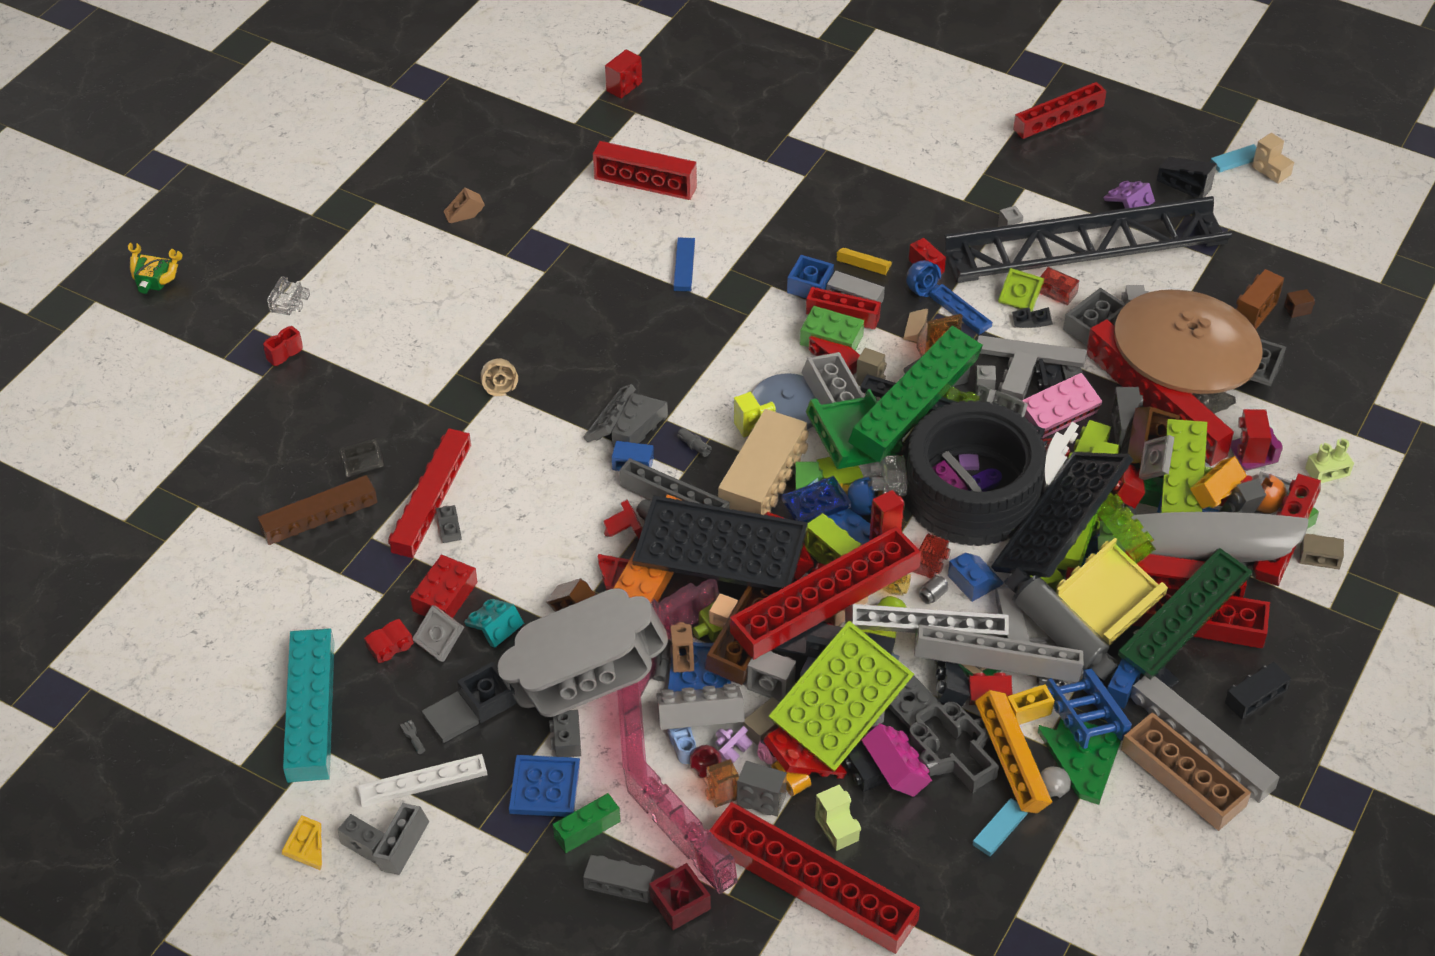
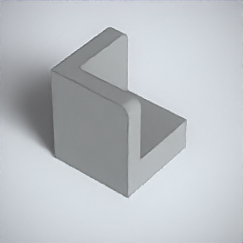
M1016 206L1002 209L999 214L998 226L1023 222L1024 216Z

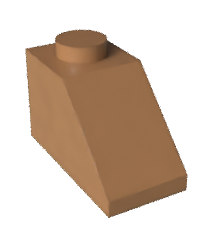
M464 187L444 210L448 222L454 223L474 218L485 205L480 194Z

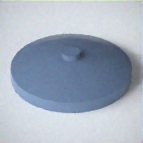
M791 373L777 374L766 378L756 386L752 394L760 406L772 401L777 413L807 422V429L813 427L806 414V409L810 399L816 398L804 376Z

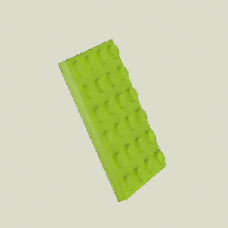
M848 621L768 718L835 772L914 676V673L852 622Z

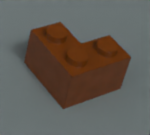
M580 578L558 585L546 603L557 612L597 594L589 587L586 581Z

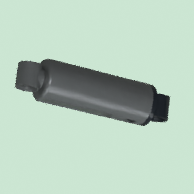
M1017 567L1007 577L1004 583L1015 593L1012 600L1059 647L1083 651V670L1092 668L1095 674L1105 681L1118 668V662L1107 653L1109 644L1039 575L1030 577L1022 568Z

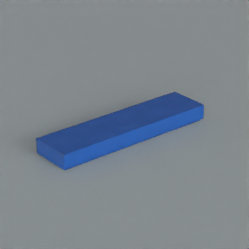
M678 237L674 291H692L695 238Z
M941 284L929 292V297L980 335L992 327L993 322L945 285Z

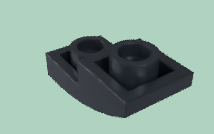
M1030 307L1012 312L1015 327L1036 328L1053 325L1049 307L1032 312Z

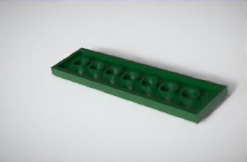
M1219 548L1119 650L1118 656L1151 680L1249 579L1253 571Z

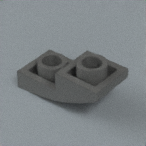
M455 505L436 508L442 542L462 540Z

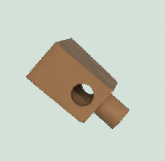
M678 622L671 626L674 673L694 671L692 628L690 624ZM679 649H685L686 655L681 656Z

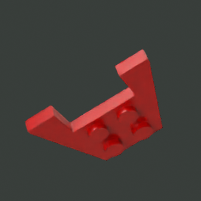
M780 727L769 733L763 741L786 772L806 775L816 772L822 777H828L832 774L837 775L836 777L839 779H843L847 774L841 764L833 772Z

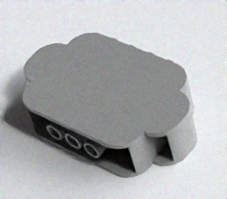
M610 589L525 625L516 635L515 646L508 649L499 659L498 672L507 688L510 689L509 683L514 688V698L521 707H536L542 716L552 717L642 680L651 669V659L659 655L666 647L668 642L667 632L647 598L642 596L630 598L623 589Z

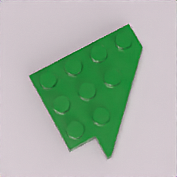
M1062 718L1057 730L1039 725L1038 733L1058 766L1068 773L1071 787L1077 797L1099 805L1121 744L1120 739L1113 732L1093 736L1089 739L1088 748L1082 749L1080 744L1075 741L1069 728L1065 726ZM1083 722L1087 729L1098 727L1097 725Z

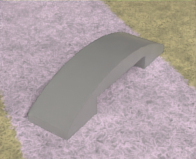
M983 385L978 386L974 401H987L992 404L997 403L1000 406H1006L1008 409L1021 414L1022 417H1024L1028 403L1021 399Z

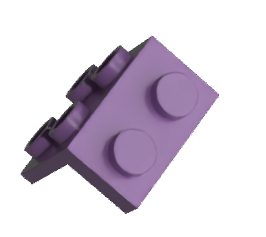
M1141 181L1121 182L1117 188L1108 191V194L1103 197L1104 201L1123 202L1125 208L1146 206L1155 202L1150 184L1142 183Z

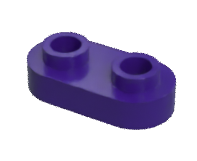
M990 468L972 477L982 490L981 492H987L1001 484L1002 474L997 469Z

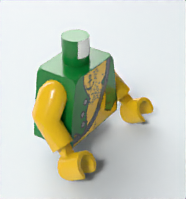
M129 243L128 249L132 252L130 272L141 293L146 294L149 289L161 290L164 285L174 280L178 267L177 261L182 259L181 252L177 251L176 254V251L171 249L169 257L172 259L142 254L137 257V254L141 252L140 245L137 243V248L133 250V244Z

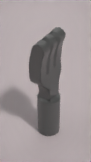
M412 720L400 724L401 730L406 737L411 739L417 753H424L425 748L416 736L417 730Z

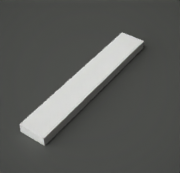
M480 754L357 785L361 805L364 807L486 776L487 770L483 756Z

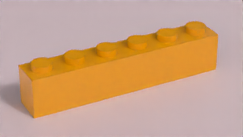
M989 690L977 699L975 703L1021 811L1039 813L1053 802L1006 694Z

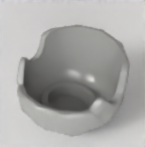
M1051 766L1045 768L1040 773L1050 798L1052 796L1061 798L1070 790L1071 780L1064 769Z

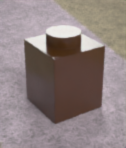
M1307 289L1287 293L1284 307L1291 318L1312 313L1315 299Z

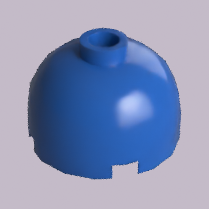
M918 261L912 264L907 272V286L913 293L929 297V292L939 286L937 282L938 278L941 279V270L938 265L932 262Z
M869 476L852 482L848 487V495L844 496L846 506H850L852 511L860 516H871L872 499L876 498L873 486L868 484L871 481Z

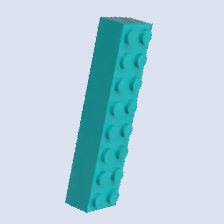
M331 628L290 631L283 762L287 783L330 780L334 639Z

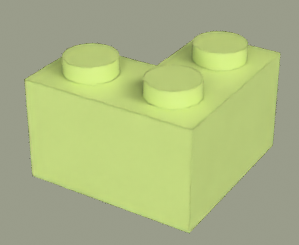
M840 785L816 795L815 818L836 851L859 841L861 831L857 819H853L850 815V795L847 791H843Z

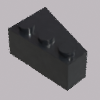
M1168 157L1159 167L1156 181L1195 198H1202L1212 189L1217 163Z

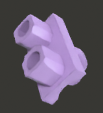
M744 726L733 737H731L733 730L730 728L727 731L719 729L716 732L718 739L715 741V744L717 746H720L722 743L724 744L719 753L722 759L730 766L740 756L733 747L736 745L744 753L752 744V741L746 735L748 730Z

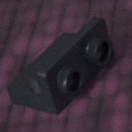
M1043 359L1038 360V366H1035V377H1038V390L1043 391L1063 382L1060 365H1044Z

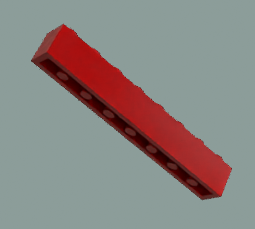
M448 428L446 434L442 436L438 449L436 448L432 461L428 462L424 476L420 477L417 489L412 492L409 504L405 505L403 515L396 523L394 533H391L389 536L388 544H390L391 553L414 558L437 513L436 508H440L471 448L470 433Z

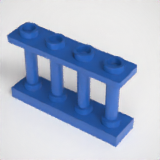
M1092 668L1084 670L1081 682L1058 687L1052 678L1047 679L1046 686L1055 700L1053 705L1055 712L1060 715L1065 726L1069 728L1075 741L1080 744L1082 749L1088 748L1090 737L1113 732L1120 741H1123L1124 735L1131 730V722ZM1083 690L1088 694L1086 697L1067 700L1063 695ZM1088 704H1093L1098 708L1096 711L1078 715L1073 709ZM1103 718L1108 724L1087 729L1083 722Z

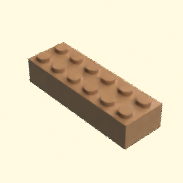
M1153 712L1124 735L1121 750L1218 831L1247 807L1251 792Z

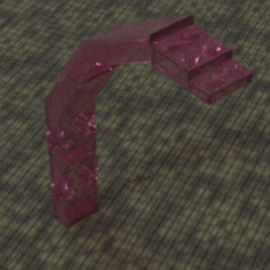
M710 578L697 587L690 583L659 603L653 599L651 605L666 629L669 640H671L672 625L683 622L692 626L699 621L700 611L716 601L719 596L717 581ZM654 657L651 659L652 666L649 673L642 680L617 690L622 764L627 792L647 814L650 813L652 815V820L688 859L691 858L693 860V865L719 894H722L738 882L735 858L708 829L705 830L703 828L702 822L667 784L663 785L661 783V778L646 763L641 696L655 671L656 663L654 662Z

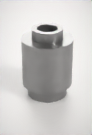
M935 575L921 587L919 591L920 598L926 604L934 603L948 591V582L942 576Z

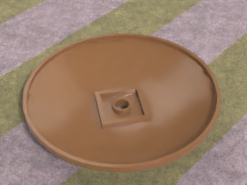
M1168 289L1145 293L1128 302L1118 314L1115 323L1114 336L1116 345L1129 365L1149 380L1177 391L1213 394L1235 389L1253 377L1262 359V343L1256 329L1249 320L1225 302L1198 292Z

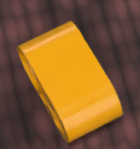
M778 761L771 764V768L786 772ZM786 772V791L791 796L811 786V780L808 775Z

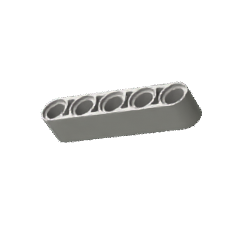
M1008 587L996 588L995 597L998 613L1009 615V635L1004 638L1029 642L1023 611L1012 600L1015 593Z

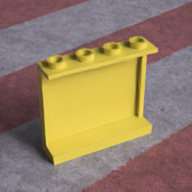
M1116 538L1110 542L1106 541L1096 555L1094 553L1091 554L1082 567L1078 566L1072 571L1070 578L1067 580L1063 579L1056 586V593L1109 645L1166 595L1168 589L1163 582L1158 585L1116 545Z

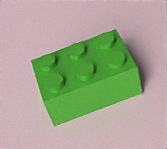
M813 306L800 330V345L809 347V337L814 336L849 346L856 351L864 335V320Z

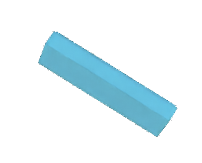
M1253 144L1213 157L1210 163H1217L1216 170L1219 173L1251 163L1254 160L1256 146Z
M1010 798L973 840L972 845L991 857L1028 812L1021 811L1018 802Z

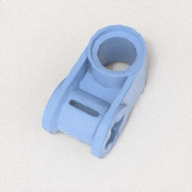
M691 727L668 729V736L678 760L682 764H690V754L696 748Z

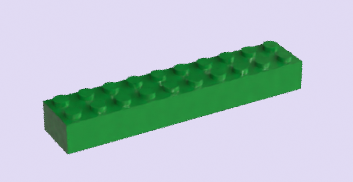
M951 326L853 427L848 442L880 463L976 362L983 345L956 327Z

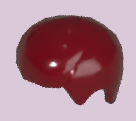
M701 745L690 754L691 769L694 768L700 778L711 779L716 777L721 771L722 757L714 747Z

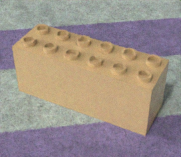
M764 409L718 487V497L729 502V509L762 515L766 512L771 513L772 507L775 508L777 505L778 496L785 491L787 480L790 481L793 476L796 462H800L802 454L807 452L808 443H806L809 435L807 422Z

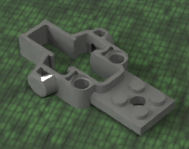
M914 675L888 708L910 730L909 745L918 752L919 761L929 769V776L953 772L972 793L989 781L996 779L999 766L983 750V747L991 739L983 719L973 720L955 702H948L942 705ZM905 696H910V697H912L914 700H913V701H905L903 698H904ZM934 716L938 717L945 729L955 739L960 736L961 731H966L972 738L977 735L976 741L974 739L970 741L969 754L984 770L974 776L953 753L949 755V758L939 759L934 752L938 751L940 740L924 722Z

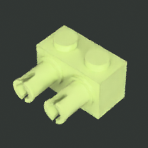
M1341 438V441L1338 439L1335 449H1332V446L1328 443L1321 444L1318 453L1308 457L1305 469L1312 478L1321 480V483L1350 476L1354 462L1347 453L1349 441Z

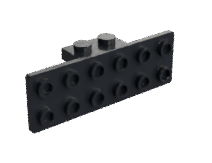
M819 623L779 645L774 650L818 658L843 627ZM864 632L892 655L895 638Z

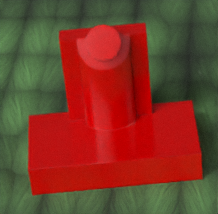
M627 499L621 503L623 511L603 521L606 526L605 536L612 537L632 527L638 539L640 538L643 528Z

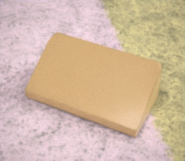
M928 309L918 310L909 314L903 340L921 343Z

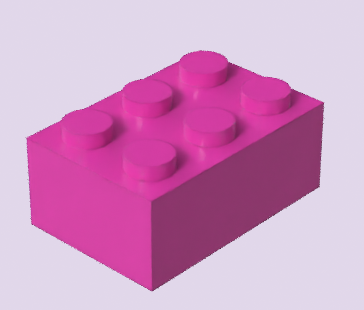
M879 723L861 739L892 789L914 797L932 781L928 774L929 769L919 761L918 752L907 742L909 739L903 731H897L891 726Z

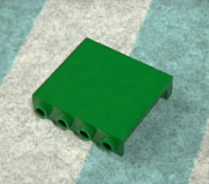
M870 389L867 390L863 398L821 405L817 398L810 399L806 414L837 470L878 462L848 442L853 427L877 403V398ZM900 441L882 461L897 458L903 447L902 442Z

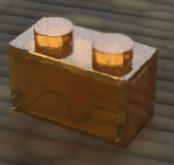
M731 759L707 767V776L704 778L707 786L705 794L708 801L712 800L715 808L737 800V780L739 775Z

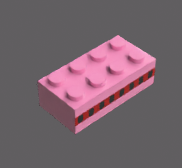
M1080 373L1024 399L1023 401L1028 403L1024 417L1033 425L1045 428L1043 438L1070 426L1072 422L1076 423L1097 413L1102 400L1084 375Z

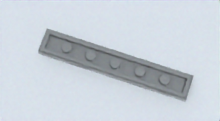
M980 335L978 338V342L983 345L980 354L1014 357L1015 352L1020 351L1037 356V361L1043 359V362L1083 368L1087 357V350Z

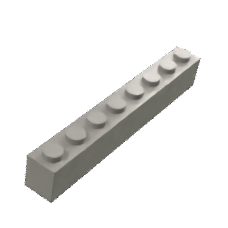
M852 604L845 608V624L850 621L862 630L917 633L919 624L1001 638L1009 635V615L860 604Z
M919 624L915 640V657L1064 681L1078 682L1084 665L1082 650Z
M1144 676L1133 685L1130 698L1137 705L1143 707L1149 714L1153 712L1242 784L1251 792L1250 798H1254L1260 803L1276 789L1280 778L1277 774L1156 676L1151 680Z

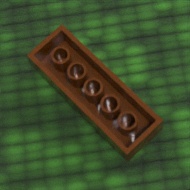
M748 586L730 617L777 591ZM729 617L707 654L705 669L743 685L748 676V664L752 657L730 633Z

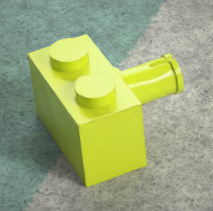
M751 392L734 397V424L743 438L750 435L764 409L776 412L772 401L760 406Z

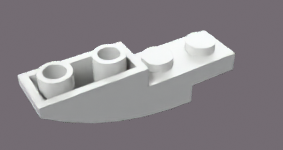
M1074 422L1070 424L1064 435L1056 432L1047 448L1042 493L1046 491L1065 465L1064 463L1067 459L1065 455L1069 450L1067 445L1069 442L1073 444L1078 436L1076 430L1079 425Z

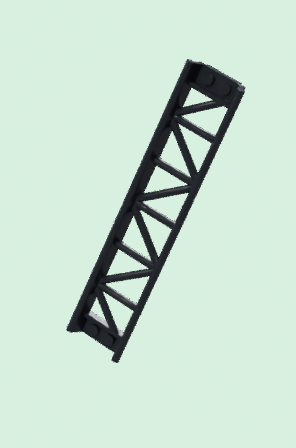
M1209 196L945 234L944 237L948 264L955 282L961 283L979 280L981 276L1008 273L1010 268L1022 271L1206 244L1207 247L1228 243L1229 238H1232L1231 231H1222L1213 214L1214 197ZM1192 215V220L1182 237L1179 238L1170 218ZM1161 219L1171 238L1139 222ZM1111 226L1100 246L1095 251L1086 230ZM1121 226L1130 246L1106 249ZM1129 226L1159 241L1137 244ZM1197 226L1201 235L1190 237ZM1078 231L1087 251L1055 234ZM1028 238L1013 262L1010 263L1002 242ZM1038 238L1046 258L1022 261L1035 239ZM1045 238L1069 249L1075 254L1053 257ZM994 243L1003 264L970 246ZM973 256L991 266L977 268Z

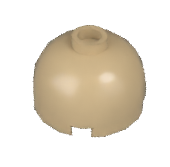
M500 358L490 360L483 366L480 379L484 389L490 395L504 396L507 395L506 392L515 389L518 383V374L515 367L508 360Z

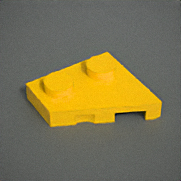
M301 815L282 849V855L321 870V823Z

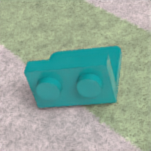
M495 599L484 602L479 610L472 612L464 621L466 626L482 630L491 647L499 645L524 624L514 604Z

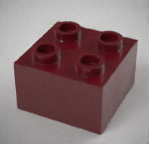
M688 863L649 883L650 898L672 930L711 909V895Z

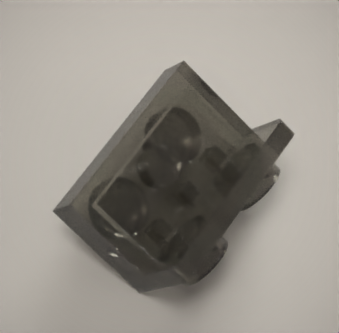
M1225 392L1192 394L1214 414L1228 409L1229 406L1236 403L1235 396Z

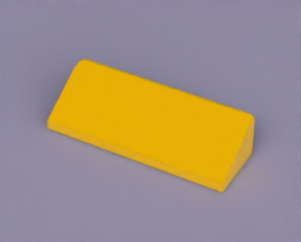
M841 248L837 252V261L884 275L887 274L892 265L891 261L847 248Z

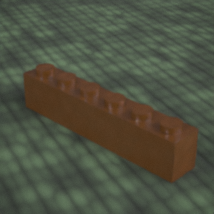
M367 475L258 516L260 529L268 545H271L378 503L376 491Z

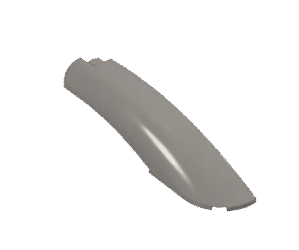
M1171 512L1117 516V520L1100 521L1098 550L1100 551V547L1106 541L1110 542L1116 538V545L1124 552L1126 550L1191 560H1208L1221 548L1239 562L1273 560L1289 554L1299 542L1301 543L1307 531L1308 518L1238 512Z

